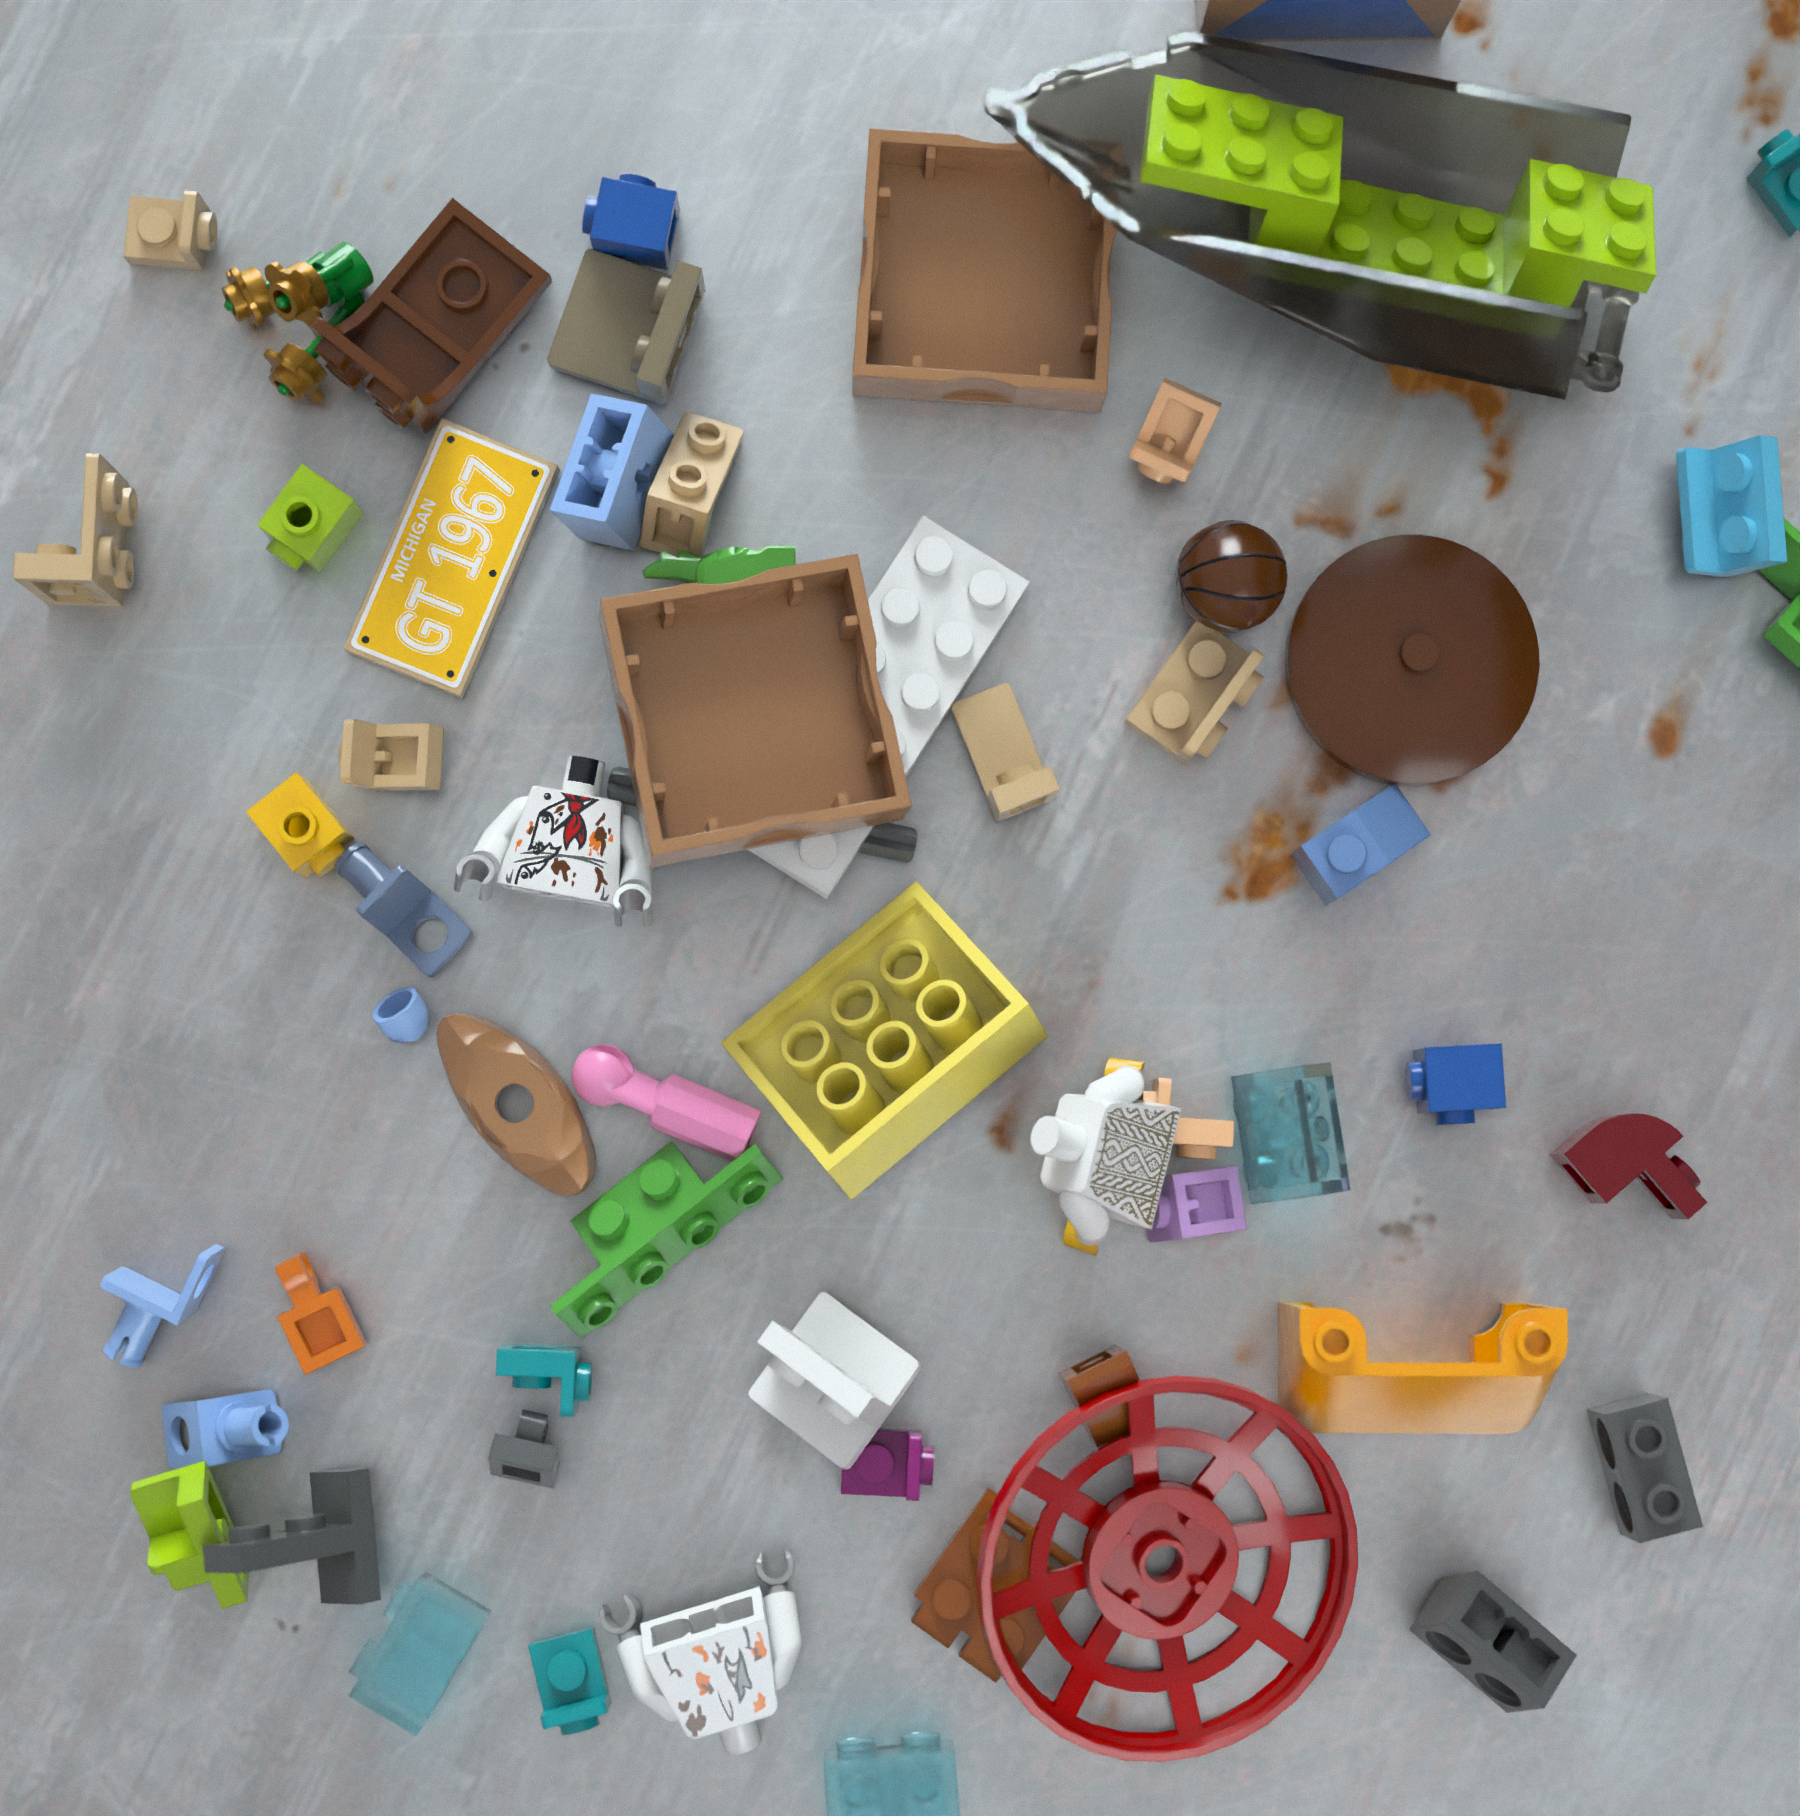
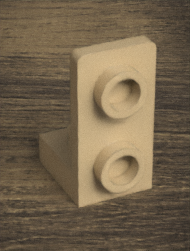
M685 412L647 494L639 542L640 547L658 553L665 550L678 557V552L681 549L701 557L703 556L707 545L714 504L742 441L743 430L741 428L692 412Z
M1002 683L953 703L952 714L996 823L1056 799L1060 788L1051 766L1043 767L1012 688L1008 683Z

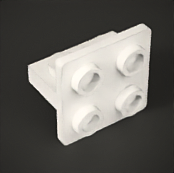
M821 1292L792 1331L772 1321L757 1341L774 1354V1357L750 1388L748 1395L758 1405L832 1462L847 1470L852 1467L921 1371L922 1365L917 1359L831 1295Z

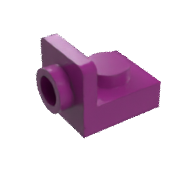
M879 1428L852 1467L847 1470L842 1468L841 1494L906 1497L907 1501H919L920 1485L932 1486L934 1446H922L921 1430Z

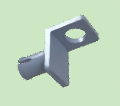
M363 842L350 846L338 858L334 870L341 877L345 878L364 898L356 908V912L387 936L426 976H436L472 939L473 931L403 865H399L391 871ZM432 918L441 919L446 924L448 930L445 943L441 948L433 952L420 951L415 945L414 939L417 928L425 920Z

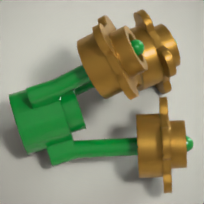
M341 242L326 254L320 251L308 261L296 262L286 269L278 262L268 264L264 271L266 281H264L255 266L241 272L236 267H233L225 273L229 284L221 289L225 298V309L231 311L238 322L247 319L253 330L264 325L263 318L276 312L286 322L296 319L304 321L309 327V324L316 316L323 319L320 311L325 306L331 307L336 303L339 308L327 322L334 326L347 319L363 305L365 300L361 292L373 284L374 277L368 263L359 251L349 243ZM316 337L305 351L294 344L287 343L279 354L271 349H267L263 354L271 365L269 380L278 389L280 394L286 395L295 401H300L305 396L316 404H320L324 399L317 391V388L327 377V372L316 360L320 356L314 350V347L319 343Z

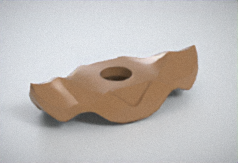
M453 1013L443 1017L436 1033L440 1057L451 1088L463 1112L478 1134L501 1159L544 1189L556 1195L566 1197L583 1192L594 1177L596 1167L595 1148L577 1101L558 1073L535 1048L489 1019L467 1013ZM513 1084L522 1085L527 1088L534 1101L533 1110L529 1117L518 1123L505 1120L497 1108L499 1094L504 1088Z

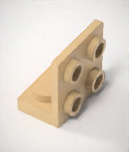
M87 453L85 457L80 555L76 554V548L62 544H39L36 546V553H14L13 579L46 604L123 607L124 588L130 589L133 585L134 558L132 552L126 550L127 526H135L137 520V495L134 488H129L128 481L101 454Z

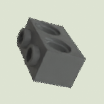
M1645 1393L1588 1408V1417L1620 1534L1638 1543H1644L1703 1527L1668 1398Z
M1478 1570L1442 1578L1409 1629L1506 1713L1545 1708L1577 1654Z

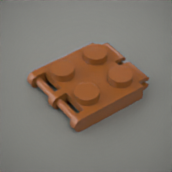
M988 1487L913 1592L914 1596L922 1601V1603L912 1616L911 1622L946 1648L951 1646L961 1630L969 1635V1638L959 1651V1657L996 1683L1002 1675L986 1644L978 1614L976 1583L981 1537L987 1522L985 1516L991 1511L997 1493ZM1010 1510L1007 1512L1004 1523L1021 1534L1023 1538L1019 1542L1001 1529L997 1541L993 1569L994 1592L1029 1578L1028 1561L1031 1540L1037 1522L1035 1521L1032 1525H1029ZM1051 1541L1049 1555L1062 1565L1067 1566L1082 1561V1556L1078 1560ZM1048 1562V1571L1057 1569ZM1075 1592L1052 1599L1058 1617ZM1033 1606L999 1620L1003 1637L1021 1669H1023L1046 1636L1036 1617Z

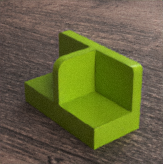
M206 1461L133 1482L131 1484L130 1497L149 1537L147 1565L153 1575L166 1574L172 1589L176 1591L210 1581L222 1609L247 1602L249 1572L205 1573L203 1545L229 1541L228 1529L234 1528Z

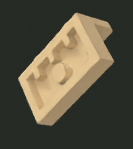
M1195 621L1124 723L1185 766L1196 752L1207 759L1228 730L1227 726L1219 722L1223 713L1232 701L1243 708L1264 679V676L1257 672L1255 668L1265 655L1255 648L1249 653L1219 631Z

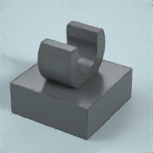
M522 1410L516 1437L495 1433L488 1457L490 1475L554 1488L560 1459L559 1447L544 1444L549 1424H547L548 1415Z

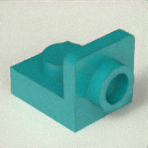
M1786 129L1757 151L1762 161L1746 179L1787 235L1791 237L1800 231V133L1794 137L1790 130Z
M504 1344L497 1349L496 1376H512V1387L527 1389L551 1388V1378H561L560 1417H574L579 1412V1402H590L592 1363L581 1362V1347Z
M594 1626L530 1642L528 1647L543 1707V1712L540 1715L543 1729L560 1726L562 1735H570L600 1725L598 1716L608 1712L612 1700Z

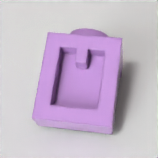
M1230 1166L1166 1175L1152 1229L1146 1228L1149 1242L1179 1240L1246 1230L1238 1167Z

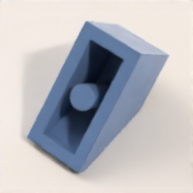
M1394 783L1301 845L1290 855L1324 905L1327 906L1392 863L1431 834L1401 790Z

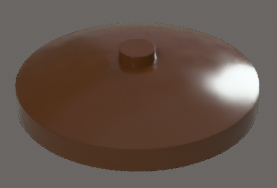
M1427 535L1384 537L1360 545L1335 560L1317 577L1300 601L1289 627L1285 648V675L1291 702L1300 722L1313 741L1330 758L1349 771L1375 782L1387 785L1395 783L1401 787H1422L1454 780L1482 766L1498 754L1511 741L1528 715L1534 700L1540 668L1538 639L1532 617L1526 603L1508 577L1493 563L1472 549L1454 541Z

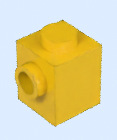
M295 772L246 811L293 872L304 878L312 872L317 877H320L334 869L338 858L345 851L344 847L355 839L311 783L298 772Z

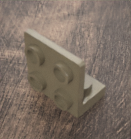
M594 249L586 250L547 357L549 366L553 369L665 406L706 291L702 268L677 260L673 275H669Z

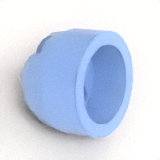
M404 987L385 996L374 1008L372 1018L383 1034L390 1040L403 1043L406 1041H416L425 1034L430 1015L425 1002L416 989Z

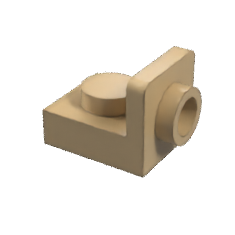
M185 191L183 200L130 196L123 255L127 262L136 265L204 271L206 251H213L216 246L217 218L215 213L210 212L209 207L199 192Z

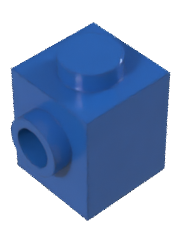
M622 174L619 176V180L602 177L598 197L588 196L583 214L582 233L590 235V241L594 250L642 266L668 270L680 214L677 191L658 188L651 179L635 174Z
M1502 1043L1420 1048L1413 1050L1414 1062H1407L1405 1065V1090L1408 1100H1416L1417 1114L1436 1113V1125L1475 1123V1111L1506 1108Z

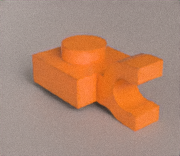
M306 1251L274 1267L294 1308L279 1314L277 1318L304 1375L359 1350L367 1344L341 1287L338 1286L323 1294L321 1293L318 1279Z

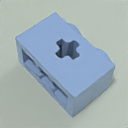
M591 394L550 511L579 539L634 551L642 529L647 494L672 441L673 433L646 404Z

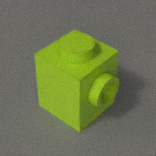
M301 464L257 526L271 540L265 548L269 553L295 571H298L300 566L305 563L320 574L364 513L354 499L304 464Z

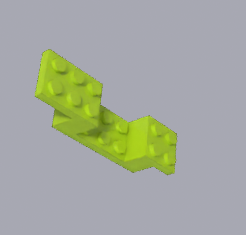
M1155 74L1148 99L1140 182L1251 206L1246 267L1554 335L1557 334L1584 280L1647 294L1656 277L1653 186L1638 183L1628 178H1615L1575 169L1566 164H1553L1530 158L1504 215L1485 211L1478 207H1466L1426 198L1419 194L1403 193L1363 184L1356 180L1340 179L1344 116L1326 113L1317 108H1304L1263 99L1254 94H1241L1201 85L1192 80H1179Z

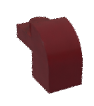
M1630 1113L1595 1119L1578 1129L1550 1154L1553 1160L1591 1203L1607 1204L1634 1179L1641 1183L1671 1219H1690L1708 1203L1695 1189L1701 1184V1181L1691 1167L1680 1157L1673 1155L1669 1159L1665 1154L1684 1136L1671 1124L1654 1116Z

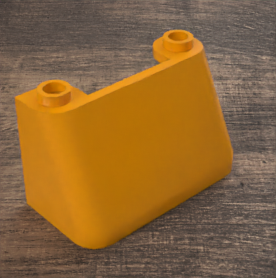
M1278 1302L1279 1405L1312 1433L1509 1434L1519 1432L1530 1425L1536 1416L1566 1356L1568 1346V1309L1535 1303H1500V1317L1496 1324L1484 1333L1469 1335V1363L1367 1362L1365 1329L1359 1320L1348 1311L1332 1307H1314L1312 1302Z

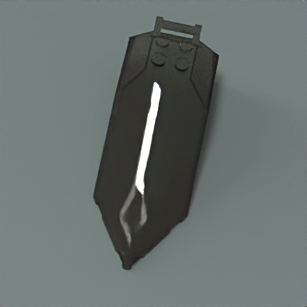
M1192 31L1167 37V49L1132 58L1127 48L1033 75L1029 85L1018 91H1003L994 86L989 88L984 94V111L986 114L991 116L1014 136L1015 140L1075 193L1091 204L1127 239L1373 361L1563 400L1566 398L1571 379L1580 380L1587 388L1602 393L1612 392L1620 386L1624 368L1623 363L1619 360L1630 306L1638 301L1640 292L1584 280L1569 308L1248 244L1251 206L1140 182L1148 99L1155 74L1179 80H1192L1201 85L1241 94H1254L1263 99L1304 108H1317L1326 113L1344 116L1340 179L1356 180L1367 185L1403 193L1419 194L1426 198L1466 207H1478L1485 211L1504 215L1530 158L1553 164H1566L1575 169L1617 178L1632 120L1628 114ZM1588 293L1600 295L1605 301L1594 352L1579 349L1588 316L1587 312L1584 311Z

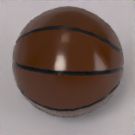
M1237 520L1220 521L1200 530L1192 536L1179 555L1175 572L1178 597L1186 612L1199 623L1225 633L1245 631L1262 624L1272 616L1284 598L1288 579L1284 554L1274 538L1258 527Z

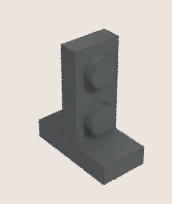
M369 1468L327 1469L309 1472L313 1514L285 1518L286 1530L270 1533L269 1524L228 1529L229 1541L203 1545L205 1573H247L317 1559L321 1603L360 1605L381 1600Z

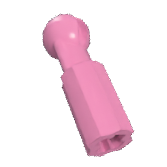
M598 1044L586 1049L577 1057L571 1072L572 1084L578 1096L589 1104L604 1108L617 1103L627 1105L648 1114L651 1128L731 1162L747 1150L762 1112L676 1074H671L662 1081L634 1069L628 1054L612 1045Z

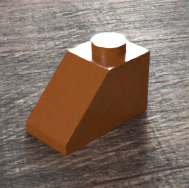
M1116 1344L1058 1372L1074 1407L1083 1404L1102 1392L1139 1380L1127 1351ZM1127 1402L1113 1406L1083 1423L1092 1443L1097 1448L1116 1438L1128 1435Z

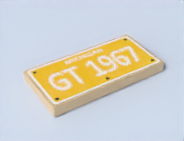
M441 418L343 649L349 654L463 699L560 471L558 465Z

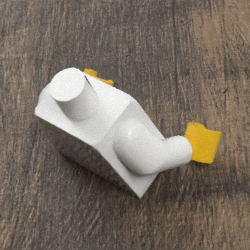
M1109 1058L1105 1067L1104 1077L1090 1083L1085 1095L1065 1094L1059 1100L1055 1117L1044 1116L1035 1123L1031 1132L1032 1148L1036 1153L1045 1156L1040 1175L1042 1185L1059 1194V1206L1068 1218L1063 1235V1244L1094 1256L1098 1254V1244L1104 1240L1108 1233L1110 1219L1152 1229L1181 1108L1140 1100L1144 1090V1077L1141 1072L1144 1070L1145 1062Z

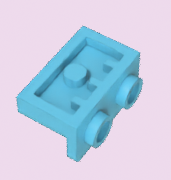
M1759 435L1712 450L1694 447L1678 450L1676 452L1677 487L1680 500L1682 550L1684 553L1685 570L1692 574L1731 577L1786 563L1787 551L1777 437Z

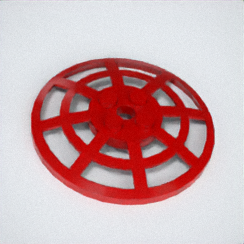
M1175 1375L1138 1380L1102 1392L1068 1411L1037 1437L1013 1466L993 1502L981 1537L976 1572L978 1614L987 1647L1004 1681L1031 1715L1059 1737L1092 1753L1125 1761L1168 1762L1200 1757L1236 1744L1267 1726L1302 1695L1321 1672L1341 1637L1353 1602L1358 1571L1357 1526L1349 1493L1334 1461L1313 1433L1280 1405L1246 1387L1214 1378ZM1171 1392L1204 1394L1237 1403L1254 1413L1226 1441L1217 1435L1192 1428H1155L1154 1395ZM1127 1402L1128 1435L1116 1438L1091 1452L1074 1466L1063 1480L1038 1466V1463L1048 1451L1080 1424L1113 1406ZM1275 1428L1291 1441L1308 1463L1321 1491L1326 1512L1287 1516L1284 1504L1273 1482L1260 1465L1250 1457L1254 1450ZM1157 1447H1186L1214 1456L1191 1485L1177 1481L1160 1480ZM1130 1454L1133 1487L1119 1493L1105 1506L1079 1490L1101 1468L1122 1456ZM1237 1471L1255 1492L1263 1509L1265 1519L1231 1525L1223 1511L1212 1500ZM1020 1488H1023L1047 1502L1040 1513L1031 1540L1028 1561L1029 1578L994 1592L993 1569L997 1541L1008 1509ZM1064 1512L1089 1528L1083 1545L1082 1561L1048 1571L1050 1543L1057 1522ZM1329 1539L1330 1560L1325 1591L1314 1622L1305 1638L1302 1639L1272 1618L1280 1604L1287 1584L1291 1560V1543ZM1164 1545L1174 1547V1561L1166 1571L1159 1574L1146 1572V1560L1154 1549ZM1269 1546L1266 1575L1255 1603L1252 1604L1232 1590L1238 1571L1239 1551ZM1087 1588L1091 1599L1102 1614L1084 1645L1081 1646L1063 1627L1054 1609L1052 1599ZM1033 1606L1046 1637L1060 1655L1072 1665L1054 1702L1041 1693L1018 1666L1003 1637L1000 1619ZM1217 1612L1238 1626L1216 1648L1188 1662L1183 1635L1202 1626ZM1124 1631L1139 1638L1157 1640L1162 1669H1130L1110 1664L1105 1660L1120 1634ZM1257 1639L1288 1661L1278 1676L1250 1699L1219 1717L1201 1723L1193 1684L1202 1682L1229 1667L1247 1652ZM1094 1680L1106 1686L1129 1692L1157 1693L1167 1691L1175 1730L1156 1733L1120 1731L1089 1723L1077 1717V1714Z

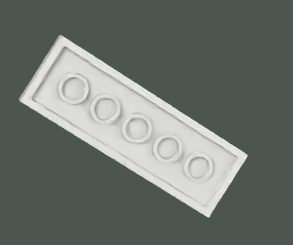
M925 516L921 518L868 599L877 641L876 668L883 698L893 716L905 777L921 755L1030 583L1025 578ZM875 825L747 850L825 899H828Z

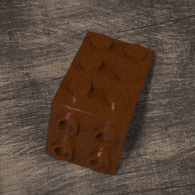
M452 198L372 295L352 315L334 326H331L319 316L314 318L309 324L311 331L319 342L314 347V350L327 362L325 365L327 370L347 387L355 391L360 384H363L365 386L364 390L377 401L374 406L399 428L404 430L411 422L424 434H427L549 287L552 279L547 271Z

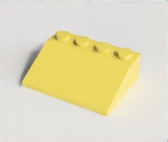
M915 881L725 1038L721 1044L849 1199L853 1200L1047 1038L1048 1034L1030 1004L922 886Z

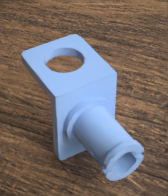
M214 1244L199 1254L181 1294L126 1267H119L104 1276L100 1288L122 1298L126 1304L109 1341L106 1342L103 1348V1353L111 1360L116 1359L118 1352L124 1353L119 1364L134 1368L141 1367L145 1359V1353L161 1319L178 1325L197 1311L225 1248Z
M271 1389L199 1401L169 1403L162 1406L167 1459L170 1469H178L202 1461H206L208 1466L278 1454L282 1449L281 1442L286 1438L289 1431L287 1414L281 1407L277 1406L275 1392ZM182 1419L185 1421L189 1432V1447L187 1451L184 1449L180 1438V1423Z

